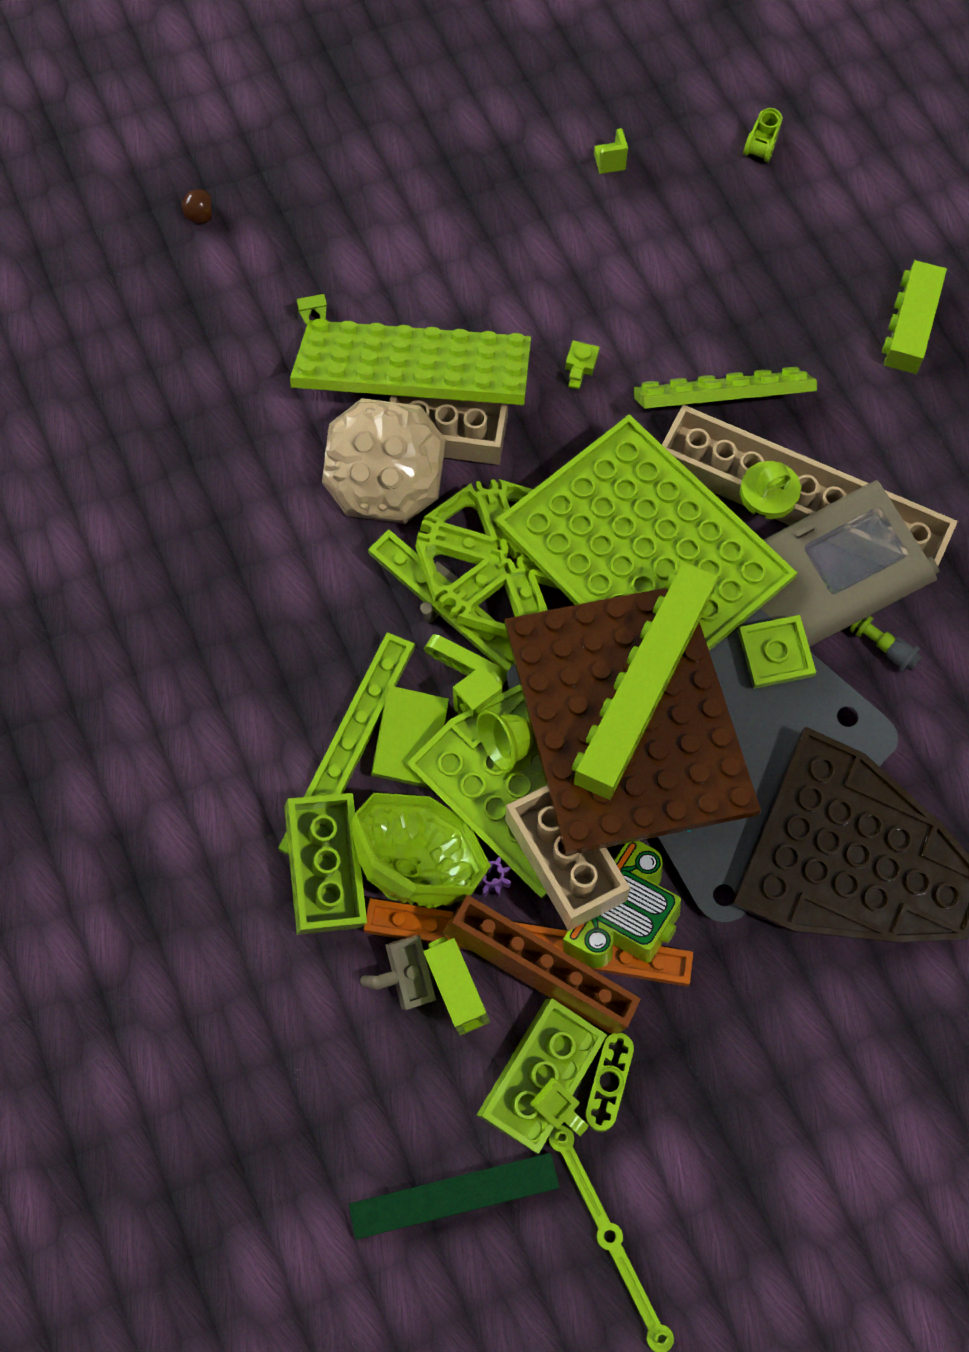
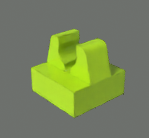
M325 294L297 299L299 313L306 325L310 321L309 315L311 310H315L320 315V319H326L327 304Z

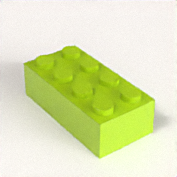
M353 793L288 798L284 809L297 935L362 928L367 924L362 871L358 863L356 847L351 832L352 818L355 814Z

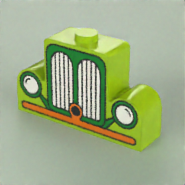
M640 841L626 843L614 860L630 886L627 901L568 931L563 938L564 953L589 967L601 968L606 966L612 959L613 945L649 963L662 943L668 944L676 931L677 926L674 924L680 916L681 898L659 886L662 879V857L658 851Z

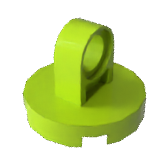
M764 461L758 462L746 471L742 478L739 493L742 503L751 513L755 514L757 512L761 515H766V519H776L784 517L795 508L800 498L801 484L795 472L784 465V463Z

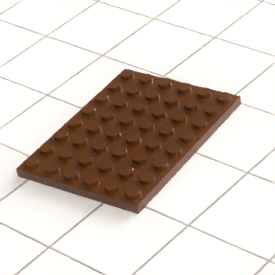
M656 589L505 619L508 640L565 856L758 816L761 812L700 622L611 800L574 784L576 772L572 770V765L579 752L585 754L589 746L586 743V738L593 724L599 726L603 717L599 715L607 698L613 699L616 693L613 687L621 671L627 672L630 665L626 662L633 646L639 647L643 641L640 638V634L647 620L653 621L656 615L653 613L655 603L660 595L665 597L669 589Z

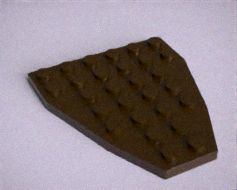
M805 727L801 731L731 904L790 932L890 943L967 940L969 938V854L933 814L865 753Z

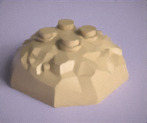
M361 398L329 424L322 484L347 516L406 524L439 498L446 439L421 406Z

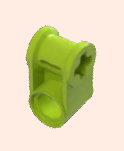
M766 108L760 112L754 128L747 138L743 155L752 154L764 158V162L768 163L770 161L783 118L778 110Z

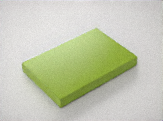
M389 685L371 776L431 789L406 763L445 725L449 699Z

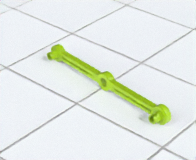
M562 1125L558 1130L554 1128L549 1135V1144L553 1150L561 1152L597 1225V1242L601 1248L609 1250L648 1329L646 1337L648 1346L654 1352H668L674 1343L673 1333L667 1326L661 1325L621 1245L623 1241L622 1230L618 1225L610 1223L573 1148V1132L570 1128ZM608 1230L615 1233V1240L612 1243H608L604 1239V1234Z

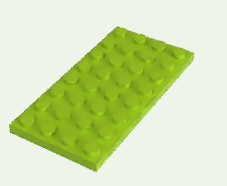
M326 319L308 321L290 376L291 388L524 405L531 336H524L520 333L506 335L496 334L492 331L479 333L468 332L464 329L452 331L440 330L436 327L412 328L409 325L384 326L381 323L357 324L353 321L330 322Z

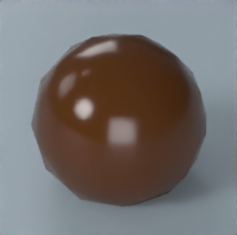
M194 189L185 194L181 204L185 218L199 225L211 220V194L201 189Z

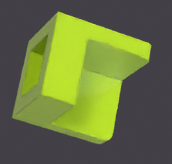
M622 128L616 129L615 143L594 146V157L599 174L626 169L628 146Z

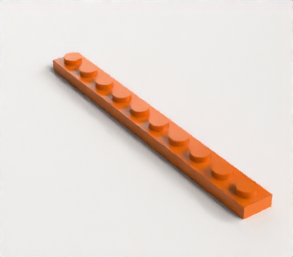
M370 898L364 933L398 939L420 935L421 942L428 944L442 937H447L450 940L451 938L444 935L443 931L454 912ZM514 922L564 952L563 938L568 931ZM456 942L459 949L469 950L468 948ZM613 945V956L606 966L589 968L601 973L688 987L690 985L693 952L660 946L652 961L646 963Z

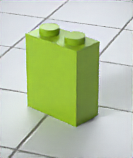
M442 937L431 942L428 945L429 949L423 952L459 1035H464L490 1023V1019L455 938L448 940L447 937Z

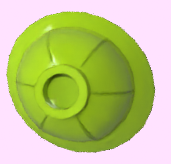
M489 710L482 711L478 716V734L484 749L497 767L505 772L511 771L515 763L524 758L533 747L535 739L531 723L522 716L515 714L498 715Z

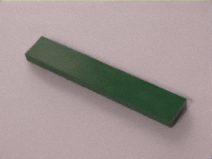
M548 1153L349 1203L355 1240L556 1190L560 1187L552 1155Z

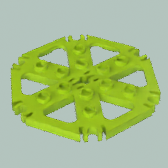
M492 479L489 489H484L481 482L477 481L475 490L472 483H470L424 516L420 531L427 532L428 534L418 532L415 547L433 602L435 603L439 599V609L445 605L453 606L449 618L455 619L457 617L456 623L508 638L505 624L480 617L475 612V608L502 586L505 587L515 617L548 610L538 583L556 589L559 588L496 525V519L510 508L509 501L518 502L534 489L500 479L498 484ZM464 507H473L479 514L485 534L445 523V521ZM508 553L513 559H517L516 564L507 558ZM438 554H443L476 564V566L451 585H444L440 581L433 558Z

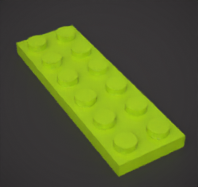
M799 367L782 368L781 373H771V370L754 371L752 376H743V373H728L726 378L715 379L713 375L699 376L698 381L687 382L686 378L671 379L670 384L659 385L658 381H647L641 383L642 387H634V399L646 409L817 391V379L808 375L806 371H799Z

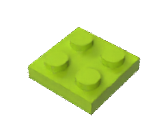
M800 615L739 627L738 634L753 689L801 680L816 675V669Z

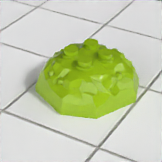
M373 793L352 818L351 832L359 866L362 867L367 879L391 900H400L403 903L409 902L411 905L416 902L418 906H425L426 908H437L441 905L451 906L456 902L462 901L467 894L469 896L472 895L491 867L473 830L454 811L429 796Z

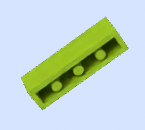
M914 260L910 271H904L900 286L904 287V291L898 293L894 308L898 309L897 315H892L888 331H892L891 337H886L882 353L886 354L884 366L917 374L926 352L947 268Z

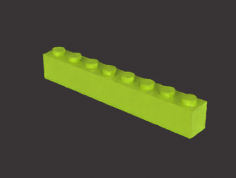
M686 562L682 563L678 572H671L665 586L666 589H669L666 596L660 595L653 609V613L656 615L652 622L646 621L641 631L640 638L643 639L639 647L633 646L626 662L630 665L627 672L621 671L613 687L616 690L613 699L607 698L602 706L599 715L603 717L599 726L593 724L588 733L586 743L589 746L585 754L579 752L572 765V770L576 772L575 785L611 800L714 593L718 580L717 575Z

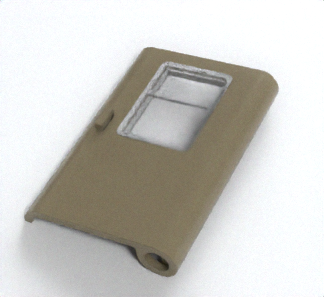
M874 480L764 539L798 573L791 583L760 609L773 620L800 615L809 647L937 581L936 574L940 571L933 557H926L878 480Z

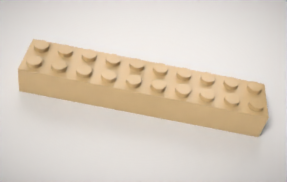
M682 405L662 443L711 492L743 506L745 505L742 503L739 492L742 478L746 471L758 462L775 461L784 463V465L795 472L801 484L800 498L795 508L784 517L776 518V520L789 526L869 484L686 405ZM885 490L926 557L932 556L939 566L958 521ZM881 508L821 538L826 542L886 568L908 555L906 547Z

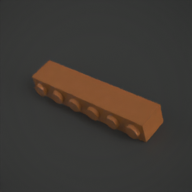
M468 894L458 904L443 931L444 935L451 939L455 938L459 944L549 998H553L609 1034H618L628 1028L641 1000L638 996Z

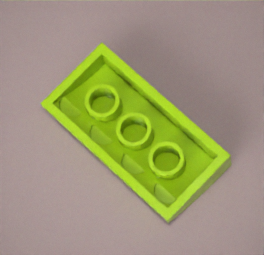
M553 998L545 999L476 1116L526 1148L539 1154L554 1126L530 1103L552 1077L573 1095L607 1034Z

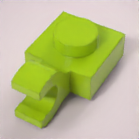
M572 341L565 364V369L571 370L568 387L579 390L583 375H593L599 355V346Z
M553 1077L530 1103L557 1130L564 1122L581 1137L589 1127L574 1112L580 1102Z

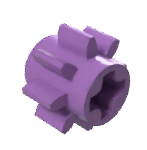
M498 857L496 861H489L491 867L478 885L483 888V897H486L488 892H495L496 896L500 897L502 886L506 888L511 886V881L504 878V876L511 873V867L503 868L501 858ZM492 872H496L497 878H494L492 882H488L487 876H490Z

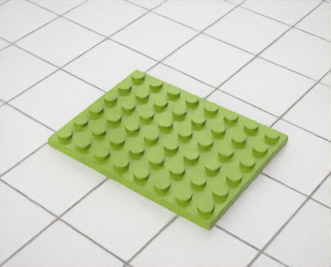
M630 414L496 519V525L575 605L665 588L671 572H678L683 562L717 575L718 580L714 593L699 621L709 651L791 583L798 573Z

